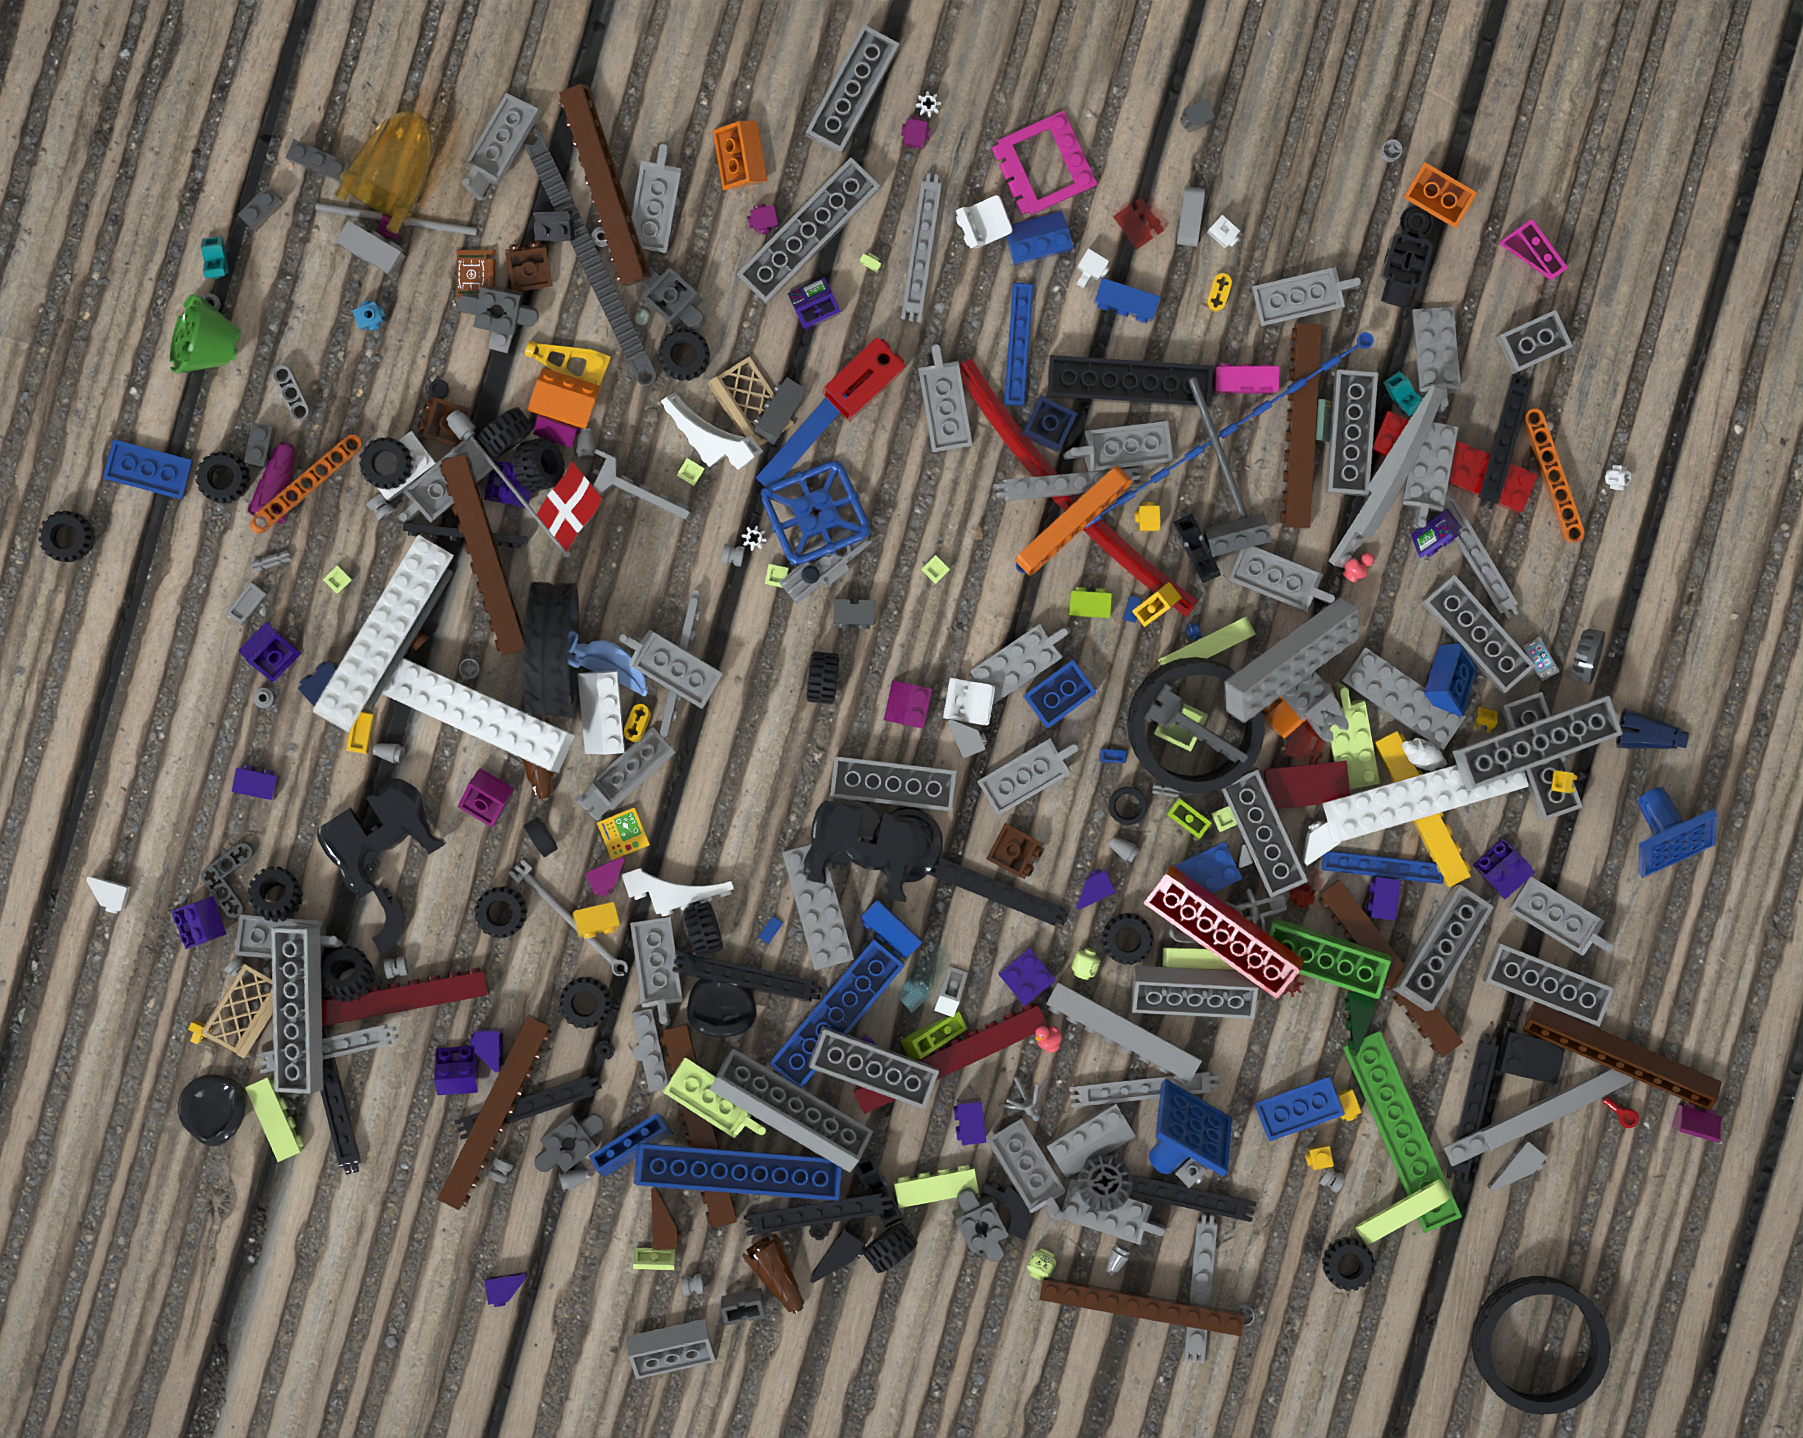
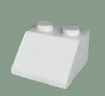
M1317 820L1308 826L1310 830L1305 833L1300 859L1302 864L1309 865L1341 843L1333 842L1328 822Z

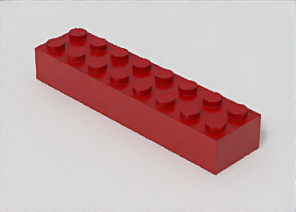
M1385 412L1373 439L1372 452L1387 457L1409 420L1392 412ZM1456 440L1448 484L1478 497L1490 454ZM1510 463L1501 498L1496 505L1517 514L1522 513L1538 475Z
M1173 865L1169 866L1144 901L1145 905L1276 999L1299 973L1304 963V960Z

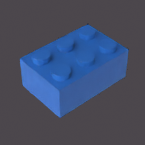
M1071 660L1024 694L1023 697L1046 729H1048L1097 692L1074 660Z
M1224 841L1173 865L1210 893H1214L1242 879Z

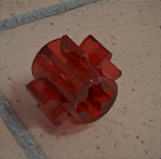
M1307 883L1301 884L1297 888L1294 887L1290 892V901H1293V904L1298 908H1307L1308 903H1314L1315 890H1312V887Z
M1299 974L1292 980L1296 982L1293 989L1287 986L1282 994L1285 995L1287 992H1290L1291 997H1294V992L1302 993L1299 988L1300 985H1304V982H1299Z

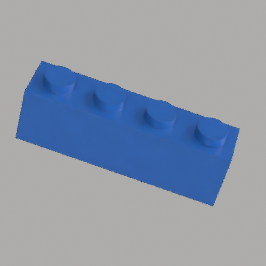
M656 1113L589 1155V1158L597 1172L606 1177L636 1158L637 1143L659 1144L673 1135V1132L665 1118Z

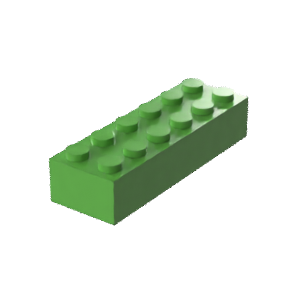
M1275 918L1269 935L1304 960L1299 971L1300 974L1367 996L1380 998L1393 955Z

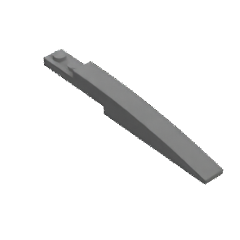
M1435 385L1431 386L1366 489L1372 493L1329 559V562L1334 566L1345 568L1346 563L1352 559V555L1362 544L1363 538L1368 537L1372 539L1421 450L1445 392L1443 388Z
M1610 1068L1518 1110L1515 1114L1454 1141L1444 1146L1443 1149L1450 1165H1457L1551 1123L1634 1080L1632 1077Z

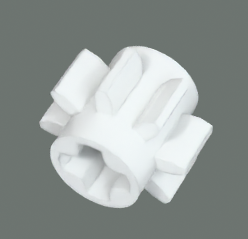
M927 91L925 97L918 96L921 103L916 104V108H921L920 115L926 113L928 118H930L931 113H939L936 106H940L941 102H936L937 94L932 97L929 96ZM927 100H929L931 104H934L931 105V109H927V106H923L926 104Z
M1613 465V470L1609 469L1606 472V483L1610 485V489L1624 490V486L1630 484L1631 474L1629 471H1626L1627 467Z
M758 526L752 531L747 527L749 533L742 535L743 538L747 539L743 545L747 546L750 544L751 551L754 550V546L762 549L761 542H767L766 539L762 538L765 531L759 533ZM752 533L760 535L758 538L759 542L756 544L755 542H749Z

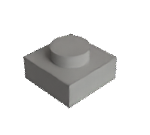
M492 331L488 348L508 354L513 335Z

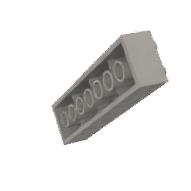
M850 158L737 273V277L767 305L880 190V185Z
M1341 597L1226 680V711L1245 723L1250 718L1256 716L1262 709L1268 707L1278 697L1283 696L1293 686L1298 685L1301 680L1311 675L1320 666L1326 664L1335 655L1341 653L1351 643H1354L1359 638L1358 608Z
M1604 696L1452 752L1465 789L1470 790L1623 735L1610 696Z
M280 926L271 928L275 1092L311 1094L322 1091L320 927Z
M732 1049L724 1060L709 1089L848 1172H851L859 1162L873 1133V1130L735 1049Z

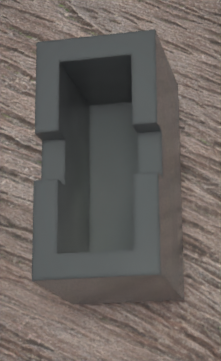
M1208 99L1185 107L1182 117H1180L1183 128H1187L1189 133L1211 125L1215 119Z
M265 186L240 211L238 216L257 232L284 202L269 187Z
M252 423L244 463L266 468L270 461L276 428Z
M834 599L833 624H837V628H850V625H858V629H870V625H874L875 600H859L858 604H850L851 600Z
M759 1288L722 1296L721 1311L725 1325L741 1323L742 1320L747 1319L752 1321L765 1318L766 1304L762 1289Z

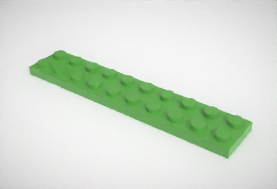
M1380 1030L1364 1037L1357 1056L1352 1055V1050L1349 1051L1348 1044L1342 1046L1407 1196L1439 1179L1451 1196L1445 1203L1418 1217L1423 1232L1427 1233L1461 1218L1460 1211Z

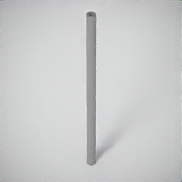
M316 202L315 210L380 221L383 215L382 212ZM384 213L402 219V224L477 236L478 228Z

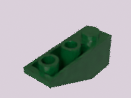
M1348 992L1347 998H1344V1010L1348 1011L1349 1018H1346V1030H1350L1351 1038H1348L1349 1051L1352 1050L1353 1056H1357L1375 1012L1374 997L1358 992Z

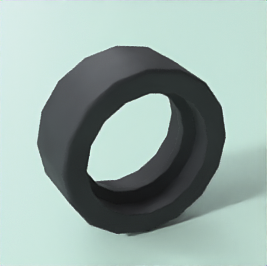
M1119 788L1112 793L1109 799V813L1115 821L1122 825L1137 824L1144 818L1147 812L1146 798L1136 788ZM1132 794L1139 800V811L1134 817L1124 818L1118 814L1116 802L1120 796Z
M538 817L524 825L528 836L543 857H547L558 849L553 837Z

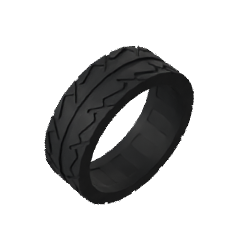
M531 582L526 605L523 658L524 700L527 715L548 716V714H552V716H573L577 693L578 668L569 665L570 631L579 635V597L576 583H556L552 585L550 582Z
M1200 657L1173 660L1161 665L1150 673L1137 688L1130 703L1127 719L1128 736L1131 746L1144 768L1163 785L1179 792L1191 794L1219 791L1231 786L1242 778L1256 762L1265 734V721L1262 709L1256 716L1250 718L1245 723L1244 736L1239 746V749L1248 755L1244 763L1240 760L1234 762L1229 759L1227 763L1214 771L1190 776L1169 771L1155 761L1146 740V720L1144 716L1165 684L1169 685L1183 677L1200 674L1215 676L1226 681L1236 674V672L1224 664Z
M1521 1277L1504 1284V1286L1498 1288L1487 1298L1473 1324L1472 1352L1480 1375L1498 1397L1510 1406H1514V1408L1527 1413L1540 1415L1547 1413L1549 1415L1563 1413L1578 1406V1404L1583 1403L1592 1396L1601 1384L1609 1366L1611 1344L1609 1330L1602 1314L1585 1295L1570 1284L1553 1277ZM1555 1295L1575 1303L1586 1319L1591 1342L1585 1366L1571 1383L1556 1392L1536 1395L1516 1391L1500 1380L1491 1360V1338L1496 1323L1508 1308L1526 1297Z

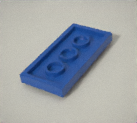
M113 439L103 479L183 500L193 460Z
M1331 1076L1254 1103L1269 1142L1345 1115Z

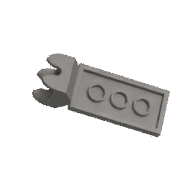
M595 450L594 453L606 459L601 471L594 469L592 472L598 475L593 488L600 496L616 486L689 521L692 514L688 511V506L677 502L676 505L670 503L671 499L661 493H658L656 496L652 494L653 490L642 484L637 487L633 485L634 481L623 475L621 478H618V460L602 451Z
M1315 671L1281 696L1303 721L1306 718L1318 736L1327 742L1334 741L1333 732L1330 730L1331 726L1337 725L1339 729L1346 731L1349 728L1348 720L1334 697V693Z

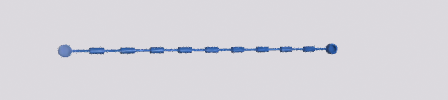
M1368 332L1361 333L1357 337V345L1340 356L1335 355L1321 364L1322 368L1305 379L1300 378L1289 385L1287 391L1273 400H1267L1254 408L1252 414L1235 424L1233 422L1219 431L1218 438L1224 439L1238 429L1237 426L1254 415L1259 416L1271 408L1272 403L1288 393H1294L1306 385L1307 380L1323 370L1326 372L1341 362L1340 359L1356 348H1370L1374 343L1372 334ZM1211 440L1203 446L1198 445L1184 454L1185 458L1168 469L1165 467L1152 475L1150 481L1136 490H1130L1117 498L1115 504L1102 511L1085 528L1087 529L1102 519L1101 516L1117 505L1122 506L1136 496L1135 493L1152 482L1155 484L1169 475V471L1186 460L1190 461L1204 452L1203 449L1212 443ZM1016 562L1015 567L1017 571L1020 573H1026L1021 568V566Z

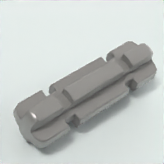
M286 550L280 552V554L276 553L261 558V560L252 561L251 566L254 572L263 570V568L267 569L279 565L281 562L291 561V555Z
M1154 783L1152 787L1153 794L1160 795L1162 793L1165 796L1182 797L1183 799H1191L1192 796L1191 793L1179 792L1160 783Z

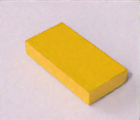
M360 713L349 732L346 750L367 754L374 719L373 713Z

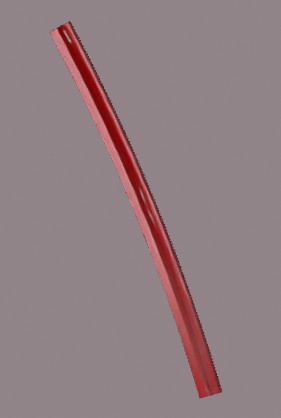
M972 358L962 362L959 368L963 385L987 420L1032 477L1058 475L1031 441L1020 435L1022 430L997 398ZM1078 495L1051 498L1065 512L1070 508L1066 502L1072 506L1080 497ZM1102 519L1087 529H1083L1109 556L1153 593L1170 582L1182 597L1179 602L1172 606L1175 610L1187 617L1194 609L1199 600L1143 558Z

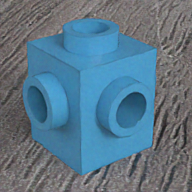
M371 300L362 302L359 304V308L352 310L361 331L367 329L374 331L381 328L380 324L385 323L383 319L386 316L382 305L378 306L375 301L371 302Z

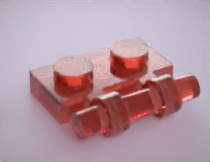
M1141 197L1135 201L1139 209L1134 211L1131 205L1113 216L1136 250L1153 239L1149 232L1152 229L1158 235L1165 231L1160 225L1162 222L1159 218H1155L1150 210L1151 207ZM1142 214L1146 217V219L1149 222V224L1146 226L1139 218V216Z
M1306 719L1291 733L1284 754L1304 761L1305 755L1309 754L1311 755L1309 763L1316 764L1318 759L1322 757L1323 753L1321 751L1325 740L1318 736ZM1312 736L1317 738L1314 749L1308 748Z

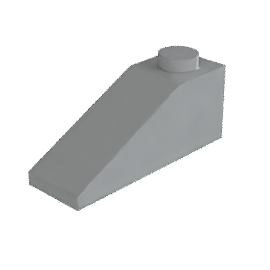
M1524 1140L1487 1187L1495 1191L1535 1173L1536 1170L1540 1171L1546 1164L1545 1159L1547 1156L1530 1142Z

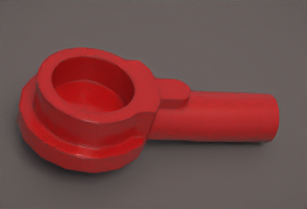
M1608 1096L1603 1099L1602 1103L1619 1115L1618 1120L1623 1127L1633 1128L1637 1125L1639 1116L1635 1110L1631 1108L1623 1109Z

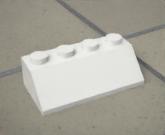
M618 669L577 673L585 754L624 753L626 748Z

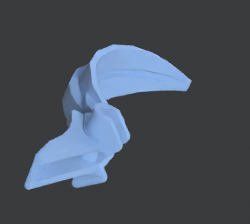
M570 631L569 665L576 668L583 666L592 671L618 669L619 683L642 696L647 695L648 687L645 676L629 665L632 656L626 650L605 640L593 641L589 645L577 643L579 635Z

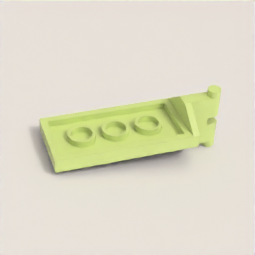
M1338 681L1335 683L1337 699L1343 714L1348 720L1349 728L1346 731L1339 729L1337 725L1331 726L1330 730L1334 736V741L1330 742L1334 762L1347 760L1350 789L1380 784L1365 700L1350 701L1349 690Z
M684 1057L662 1091L663 1093L733 1138H736L744 1126L759 1135L765 1134L766 1129L751 1120L750 1113L709 1090L715 1076Z

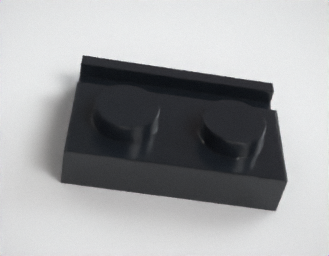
M572 210L533 212V216H535V241L575 240L574 225L571 219Z

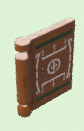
M457 250L456 299H459L465 293L479 295L480 287L483 284L495 286V259H487V255H495L496 250Z

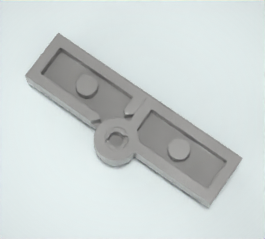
M649 1008L632 1012L639 1043L633 1049V1056L636 1060L643 1061L649 1092L662 1090L669 1081L653 1010Z

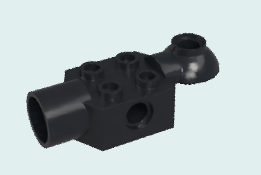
M1412 205L1403 211L1400 217L1402 232L1391 236L1380 277L1386 281L1381 302L1402 308L1409 307L1413 289L1423 285L1433 245L1424 238L1433 227L1432 214L1417 205ZM1414 216L1419 217L1421 221L1418 228L1413 227L1411 224V219Z

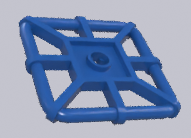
M838 460L823 463L803 472L798 471L796 475L767 486L760 493L763 505L773 525L771 527L772 531L776 533L783 551L792 565L803 564L829 553L832 555L836 553V550L859 542L871 533L869 522L859 502V494L855 492L845 468ZM831 470L824 487L810 493L805 479ZM838 472L848 496L833 502L829 490ZM799 482L804 496L790 500L773 492ZM771 500L791 507L795 518L780 522ZM852 503L861 526L842 520L837 508ZM813 509L821 511L819 513V517H815V515H810ZM798 524L802 532V538L795 553H793L784 530ZM840 526L857 534L832 543L827 531ZM822 534L827 546L801 556L808 538Z

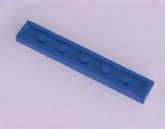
M1013 282L1004 405L1025 406L1033 284Z
M827 398L821 402L756 477L765 487L781 481L839 415L840 412Z
M1330 850L1323 854L1321 870L1443 884L1444 877L1441 872L1439 873L1437 864L1434 862Z

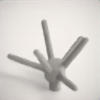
M1015 1076L1014 1081L1025 1102L1022 1105L1014 1100L1007 1099L1006 1101L1010 1104L1000 1103L999 1107L1024 1110L1034 1121L1039 1120L1040 1115L1037 1102L1048 1080H1044L1040 1089L1039 1084L1036 1083L1033 1099H1029L1018 1078Z

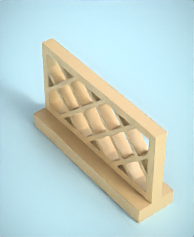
M749 356L721 375L711 379L708 386L741 436H752L760 447L768 441L765 439L761 440L753 432L754 428L751 424L754 421L747 419L746 411L747 409L758 411V415L761 412L765 413L766 409H762L764 398L769 399L770 397L773 399L775 394ZM747 363L752 369L751 377L739 375L741 367ZM726 376L736 377L734 388L726 386L722 379ZM739 378L750 380L748 391L737 389ZM753 381L762 384V394L751 392ZM736 392L747 394L745 405L735 401ZM750 395L761 397L759 408L748 406ZM791 419L782 432L794 425Z
M244 963L202 1029L201 1034L232 1050L244 1059L273 1014L272 978ZM247 970L254 975L255 981L243 984L242 976ZM268 982L272 984L269 992L260 993L258 984ZM256 985L258 994L246 997L244 987ZM242 988L244 998L232 1001L231 993L233 990ZM259 998L261 1004L259 1008L250 1011L247 1001ZM245 1002L247 1012L235 1014L233 1005ZM231 1006L233 1015L221 1018V1009ZM248 1015L249 1024L239 1028L237 1018ZM234 1019L236 1029L225 1032L222 1022ZM220 1023L222 1033L213 1035L208 1032L211 1025ZM238 1033L239 1040L235 1046L227 1042L226 1035Z

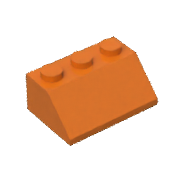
M738 121L712 130L722 190L754 186L767 181L757 121Z
M1423 162L1403 198L1457 228L1477 192Z
M542 368L527 410L586 429L597 405L601 386Z
M1281 696L1263 709L1265 722L1275 733L1284 739L1306 720L1305 718L1302 721Z

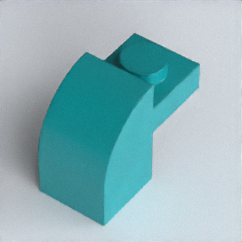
M223 237L202 238L201 251L204 259V278L218 279L225 276V274H228V261Z
M1399 371L1384 381L1383 384L1399 410L1403 414L1406 413L1408 416H1411L1415 413L1423 398L1414 391L1409 379Z

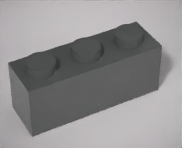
M293 139L286 155V159L290 162L346 185L353 169L349 162Z
M787 377L783 383L779 381L773 391L776 393L773 399L769 397L763 407L766 409L763 415L759 413L753 423L756 425L753 432L773 445L807 392V389Z
M1264 513L1205 528L1212 557L1272 542Z

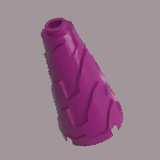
M281 442V445L274 447L270 461L247 508L248 514L254 516L256 512L261 510L292 483L293 466L296 457L292 444ZM291 493L286 494L288 500H290ZM271 506L273 513L280 514V509L277 506ZM287 514L284 515L276 523L283 524L284 522L286 524L288 519Z

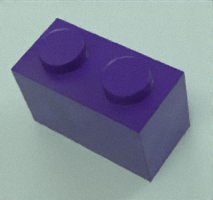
M249 765L236 768L231 792L275 800L280 777L274 775L275 771L263 769L262 772L254 771L255 767Z
M1374 876V880H1371L1369 885V892H1372L1371 901L1368 900L1366 909L1369 917L1396 921L1401 880Z

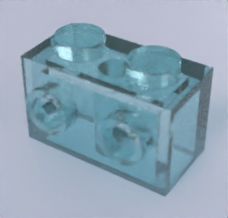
M909 979L902 986L903 991L898 994V998L912 1013L930 997V988L923 980L919 982L917 979L914 981Z

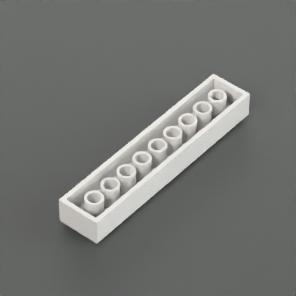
M420 535L416 537L315 705L314 713L350 732L454 555Z
M405 658L401 660L382 692L383 695L559 773L575 735L534 716L527 715L523 711Z
M1453 765L1322 804L1333 842L1336 843L1526 788L1529 785L1525 771H1521L1478 788L1466 790L1458 766Z

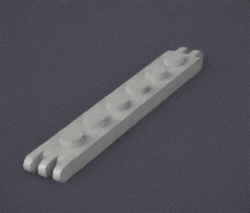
M927 172L926 179H922L901 315V320H905L906 312L910 313L909 321H913L914 314H918L917 322L921 323L942 186V182L938 181L939 173H935L934 181L930 180L931 172Z
M1141 468L1122 469L1133 480L1126 490H1135L1143 485L1142 483L1135 484V481L1142 480V476H1134V473L1141 472ZM1110 470L1003 480V484L995 485V489L1004 490V492L996 493L997 498L1005 497V501L1081 495L1085 494Z
M1447 487L1443 511L1448 508L1462 527L1457 532L1459 536L1455 538V542L1500 615L1504 614L1507 620L1512 617L1508 610L1510 609L1514 615H1517L1518 611L1515 606L1518 603Z
M693 590L691 593L679 645L681 649L690 654L692 650L688 649L690 641L694 642L696 630L693 629L694 621L698 622L701 610L697 609L700 598L698 590ZM669 690L660 730L662 737L669 735L672 720L676 721L678 709L675 708L676 701L681 700V696Z
M387 1024L322 1038L323 1060L392 1044L391 1040L398 1038V1034H389V1032L396 1030V1026L388 1028ZM274 1050L257 1053V1058L265 1057V1060L258 1062L259 1066L267 1065V1068L260 1069L261 1074L274 1071Z
M1210 1072L1195 1073L1191 1082L1186 1081L1185 1084L1174 1078L1175 1075L1070 1086L1069 1091L1078 1092V1094H1071L1070 1099H1078L1079 1101L1072 1102L1071 1107L1160 1098L1161 1083L1165 1079L1191 1094L1210 1093L1212 1088L1220 1087V1083H1211V1080L1219 1079V1075H1210Z
M1202 1213L1201 1221L1197 1220L1189 1303L1210 1306L1218 1222H1214V1214L1211 1213L1209 1221H1206V1213ZM1186 1328L1184 1362H1188L1189 1354H1192V1363H1196L1197 1355H1200L1199 1361L1204 1364L1207 1330Z

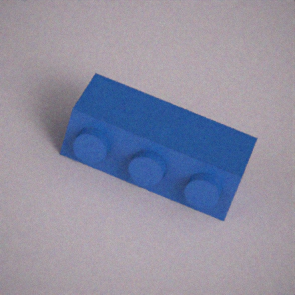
M1102 278L1094 304H1097V308L1109 311L1110 308L1116 310L1117 315L1123 317L1131 315L1136 317V321L1147 324L1148 321H1153L1160 296Z

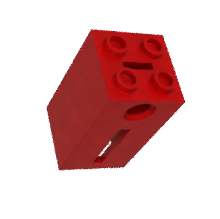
M876 337L823 388L822 394L849 422L901 375L905 368L903 364L905 362L904 359L897 353L894 355L889 349L890 345L883 338L880 340ZM878 359H884L887 364H880ZM849 392L850 395L845 398L844 395Z

